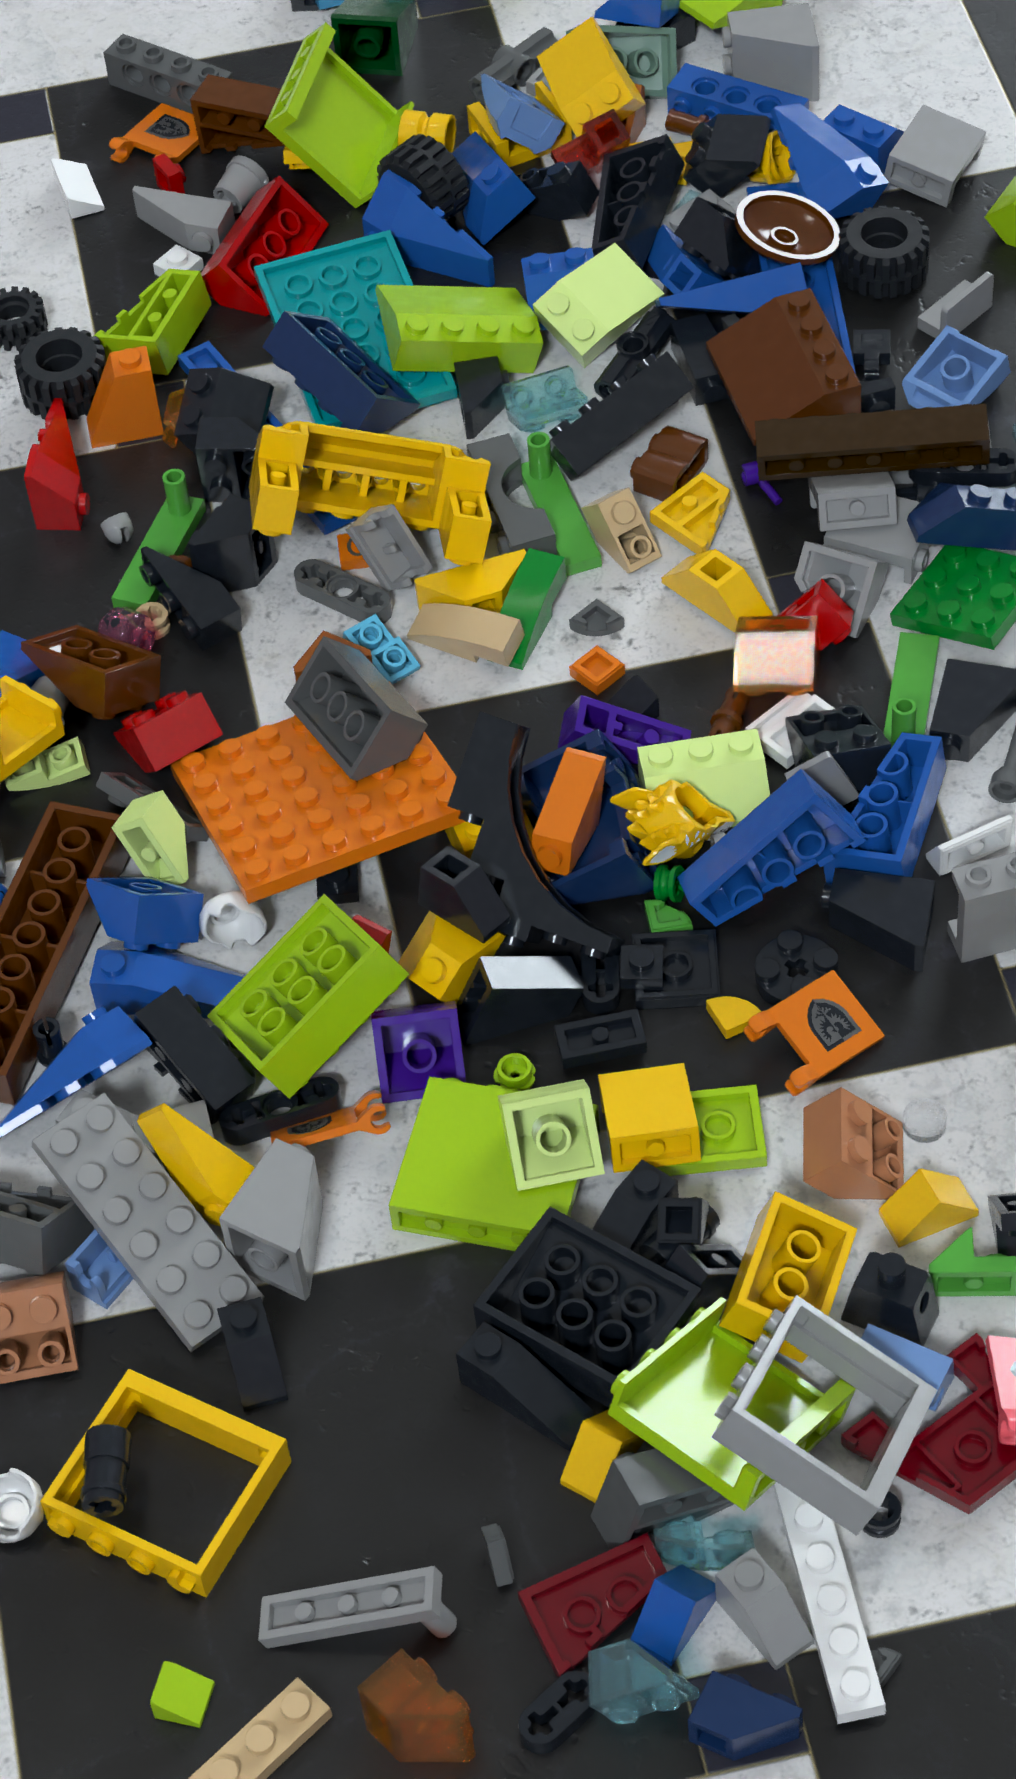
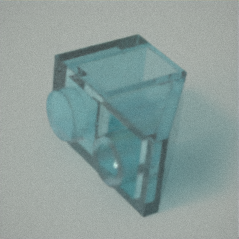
M630 1639L588 1651L590 1707L605 1715L614 1723H633L639 1719V1716L655 1711H672L679 1708L681 1703L699 1698V1688Z

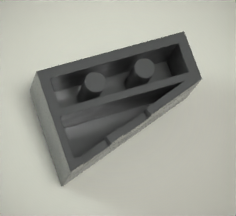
M0 1182V1264L4 1263L24 1269L29 1274L44 1275L73 1254L93 1232V1225L71 1197L52 1195V1187L38 1186L37 1193L12 1191V1183Z
M653 1448L636 1454L634 1452H626L612 1461L590 1517L609 1550L646 1533L648 1536L652 1535L655 1542L669 1536L666 1527L689 1516H692L696 1523L734 1505V1503L662 1452Z

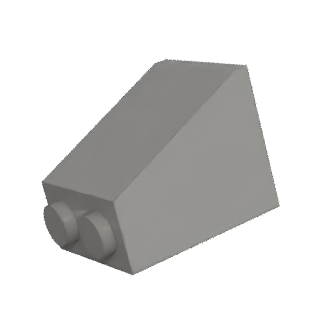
M809 3L727 12L728 26L722 27L723 47L728 48V54L722 55L724 74L805 97L809 101H819V42Z
M276 1138L219 1217L227 1250L246 1274L304 1301L307 1300L311 1292L323 1199L314 1155L300 1144H288Z

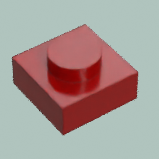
M165 153L152 158L157 186L164 191L185 194L183 183L186 182V176L182 167L178 163L174 164Z

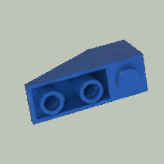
M664 224L661 226L654 239L647 261L659 280L673 294L725 281L718 273L710 269L702 258H697L683 249L682 245L684 242Z

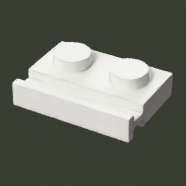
M800 685L748 725L745 730L757 729L763 752L788 769L795 763L785 725L786 717L801 715L805 711L820 712L835 708L816 694L811 696L806 692V687Z

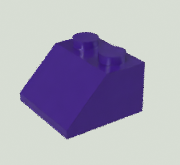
M456 1001L374 1011L371 1014L382 1104L422 1099L429 1076L442 1079L456 1078L466 1082Z

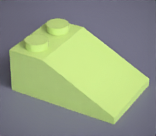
M614 243L560 279L533 304V309L538 321L586 368L654 306L655 300L665 295L633 260Z

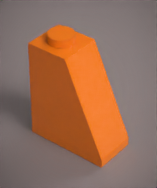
M146 346L109 353L86 418L92 449L164 435Z
M570 747L566 748L532 833V847L544 871L563 876L570 874L596 830L600 820L606 765L605 756Z

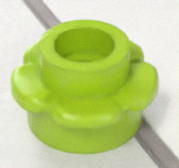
M510 1053L499 1060L494 1071V1081L500 1084V1087L507 1090L525 1091L533 1086L535 1082L533 1074H535L536 1070L525 1055ZM512 1075H519L516 1078L511 1077Z

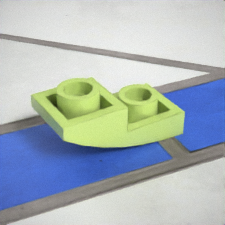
M77 736L42 751L4 780L9 791H25L64 784L90 775L91 772L84 745Z

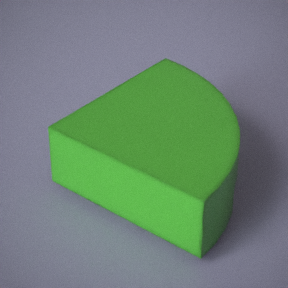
M644 900V909L650 933L693 930L692 922L684 911L667 906L665 901Z

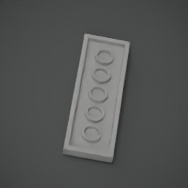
M102 1093L32 1140L31 1147L190 1352H193L222 1331L217 1308L261 1297L263 1302L264 1296L105 1093Z

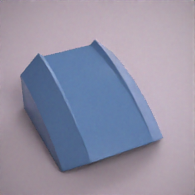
M482 74L481 86L485 108L490 124L501 139L506 137L529 148L533 154L552 148L565 122L538 99L491 76Z
M946 325L902 381L908 404L917 409L980 404L1011 373L1008 356L996 349L992 350Z

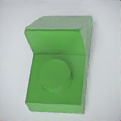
M968 1228L929 1264L928 1273L931 1275L936 1297L1016 1296V1256L989 1254L985 1257H974L972 1228Z

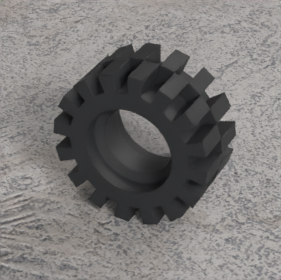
M11 286L10 292H6L5 288L0 289V348L3 345L5 351H11L12 346H16L18 351L21 345L28 344L27 339L32 336L37 337L40 335L39 332L48 330V321L43 300L36 291L33 290L30 293L27 287H23L21 291H18V286ZM14 317H20V318L15 319V320H8V319H11V318H14Z

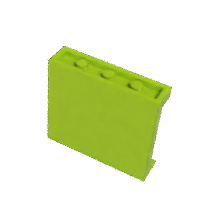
M325 22L304 38L264 127L356 209L366 201L370 202L379 184L377 179L379 175L377 172V166L380 164L379 161L398 147V130L401 116L406 109L413 110L415 104L410 101L399 110H396L329 48L336 31Z
M429 1076L388 1205L392 1229L516 1251L549 1207L569 1217L571 1216L581 1179L517 1191L497 1096L519 1091L507 1090L497 1085L483 1086L466 1083L456 1078L442 1079ZM593 1104L597 1132L599 1135V1109L597 1104Z
M720 1297L707 1309L700 1307L693 1314L688 1325L683 1329L678 1327L673 1329L660 1348L657 1350L649 1349L643 1355L637 1367L632 1371L625 1369L618 1375L610 1390L614 1397L607 1414L745 1511L773 1486L776 1481L711 1438L720 1422V1419L714 1416L715 1411L729 1391L736 1394L737 1390L730 1385L745 1362L750 1365L753 1363L752 1360L747 1358L753 1344L738 1334L719 1326V1319L726 1300ZM773 1360L746 1411L809 1453L843 1421L856 1389L840 1379L823 1393L776 1360Z

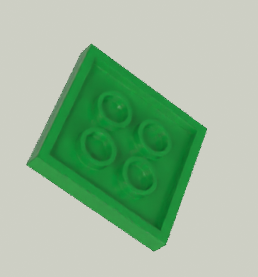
M944 545L891 611L892 626L929 635H937L942 638L994 650L1016 622V556L984 548Z

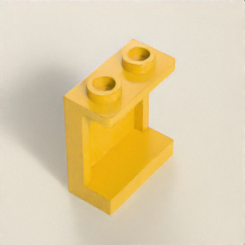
M543 81L535 83V98L565 122L552 148L537 154H533L529 148L506 137L501 139L494 131L487 112L479 101L467 105L469 133L472 134L476 131L509 168L572 145V129L562 114L552 90L550 91Z
M7 675L0 679V782L65 735L62 710L58 703Z
M684 1063L598 1075L601 1108L605 1115L614 1173L632 1171L641 1160L654 1167L701 1161L699 1127Z

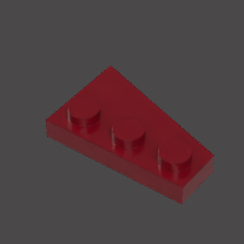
M647 1533L518 1592L521 1606L557 1678L566 1672L573 1671L646 1602L654 1579L667 1572Z

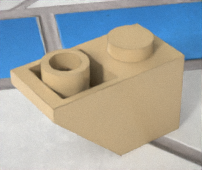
M629 487L612 491L581 508L597 543L628 574L662 557Z

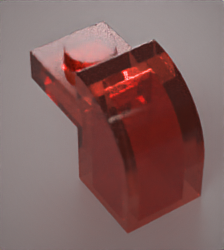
M611 109L583 124L582 135L552 150L551 158L555 164L558 162L569 163L580 160L588 174L594 171L596 174L602 172L604 155L629 147L631 137L615 110Z

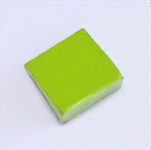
M164 1661L150 1701L154 1718L201 1728L215 1682L176 1663Z

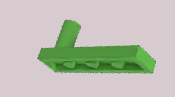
M544 432L530 434L527 438L529 461L521 463L523 486L533 508H543L556 535L557 555L565 557L566 576L602 567L601 554L557 462L551 456L549 436Z
M180 469L167 470L162 476L166 500L111 597L114 608H124L120 610H130L135 613L140 605L157 601L159 597L158 590L154 585L149 587L145 583L139 570V566L142 565L141 548L147 546L166 556L182 555L206 511L204 499L189 496L185 474Z
M900 632L884 728V735L891 743V748L902 732L926 734L940 636Z

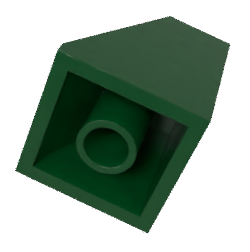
M345 0L331 15V25L336 31L333 37L335 53L356 73L403 76L418 28L416 0Z

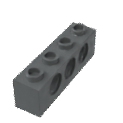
M123 33L103 52L109 85L191 114L193 112L190 99L208 74L233 79V73L228 70Z

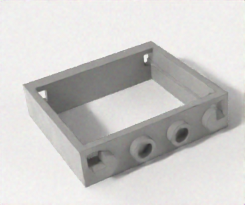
M796 1295L783 1313L778 1309H774L763 1326V1329L769 1335L766 1336L762 1333L747 1355V1358L753 1361L752 1365L745 1362L730 1385L737 1390L736 1394L729 1391L715 1411L714 1416L719 1418L720 1422L711 1438L857 1536L880 1509L937 1389ZM784 1340L895 1414L860 1487L746 1411Z

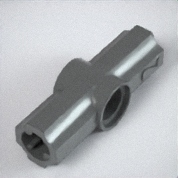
M543 27L514 48L510 45L501 46L496 51L492 64L468 80L469 90L474 95L476 101L485 105L481 86L482 74L491 76L509 86L513 84L519 87L526 86V81L533 75L537 67L540 66L536 56L558 41L553 31Z

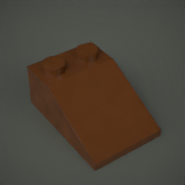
M79 625L21 642V650L75 707L92 713V716L96 719H113L118 713L127 710H139L143 708L144 704L160 699L161 655Z

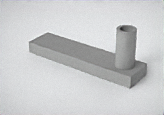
M435 1566L263 1596L258 1641L266 1648H273L421 1622L435 1637L445 1638L454 1632L457 1626V1618L441 1602L442 1573Z

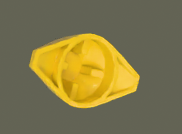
M777 130L768 133L760 166L748 175L750 181L782 184L790 182L796 170L790 169L788 160L791 155L788 147L781 143Z

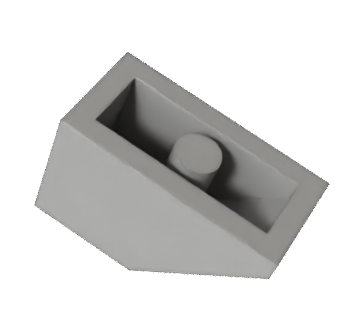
M751 1548L715 1574L717 1603L775 1670H778L814 1644V1638L784 1582L754 1548Z

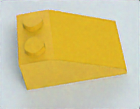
M592 16L536 56L556 102L577 139L591 144L646 104L600 26Z

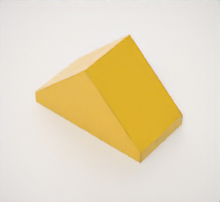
M920 1168L879 1208L878 1214L899 1248L979 1216V1210L959 1177Z
M609 1409L582 1421L560 1478L561 1485L596 1503L612 1461L626 1452H634L636 1454L645 1441L607 1414Z

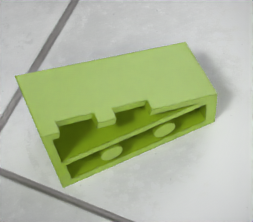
M168 269L138 295L140 302L129 312L123 309L116 315L118 322L107 332L99 330L94 336L103 345L106 360L110 352L146 346L152 374L168 375L178 360L177 355L183 352L212 305L200 271Z

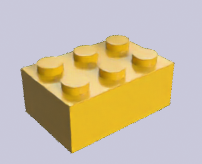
M775 1191L757 1216L719 1326L756 1342L762 1333L766 1336L769 1335L763 1329V1326L774 1309H778L783 1313L796 1295L829 1316L858 1228ZM784 1340L778 1353L800 1363H803L808 1355Z

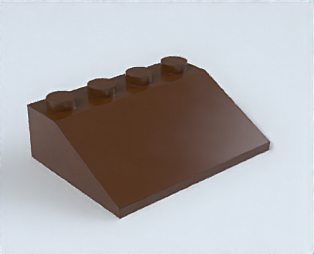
M811 288L774 297L706 342V349L754 446L756 445L755 421L861 413V383Z

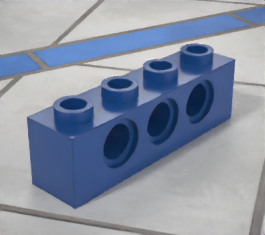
M688 63L683 65L667 86L668 113L671 108L698 117L704 114L709 116L710 120L717 114L767 116L771 119L768 133L777 130L771 114L773 107L800 103L809 110L808 98Z

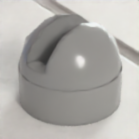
M127 512L113 515L100 525L104 535L112 543L121 544L122 538L127 542L133 536V524Z

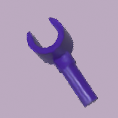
M757 461L742 464L744 472L741 473V478L744 485L750 486L758 483L775 505H779L783 499L771 486L769 480L759 481Z

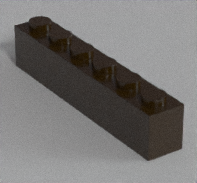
M963 404L960 406L925 407L921 409L886 410L881 412L755 421L759 481L990 464V435L986 404Z

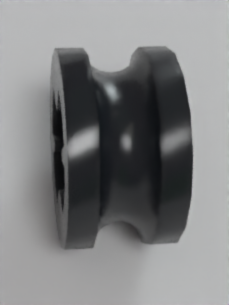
M890 1491L887 1492L881 1507L888 1509V1519L884 1515H882V1521L871 1518L862 1529L871 1537L887 1538L899 1529L902 1512L901 1503L897 1496Z

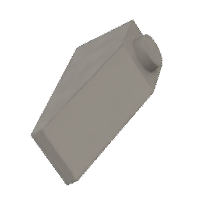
M134 186L132 189L137 217L191 251L214 254L235 223L232 201Z

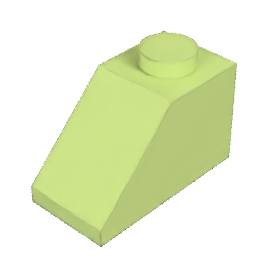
M163 790L132 800L111 828L145 877L157 878L175 885L186 883L189 873L185 823Z

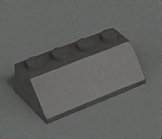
M325 636L321 639L285 700V704L350 779L355 781L408 759L415 746L422 739L423 733L428 726L425 720L360 650Z

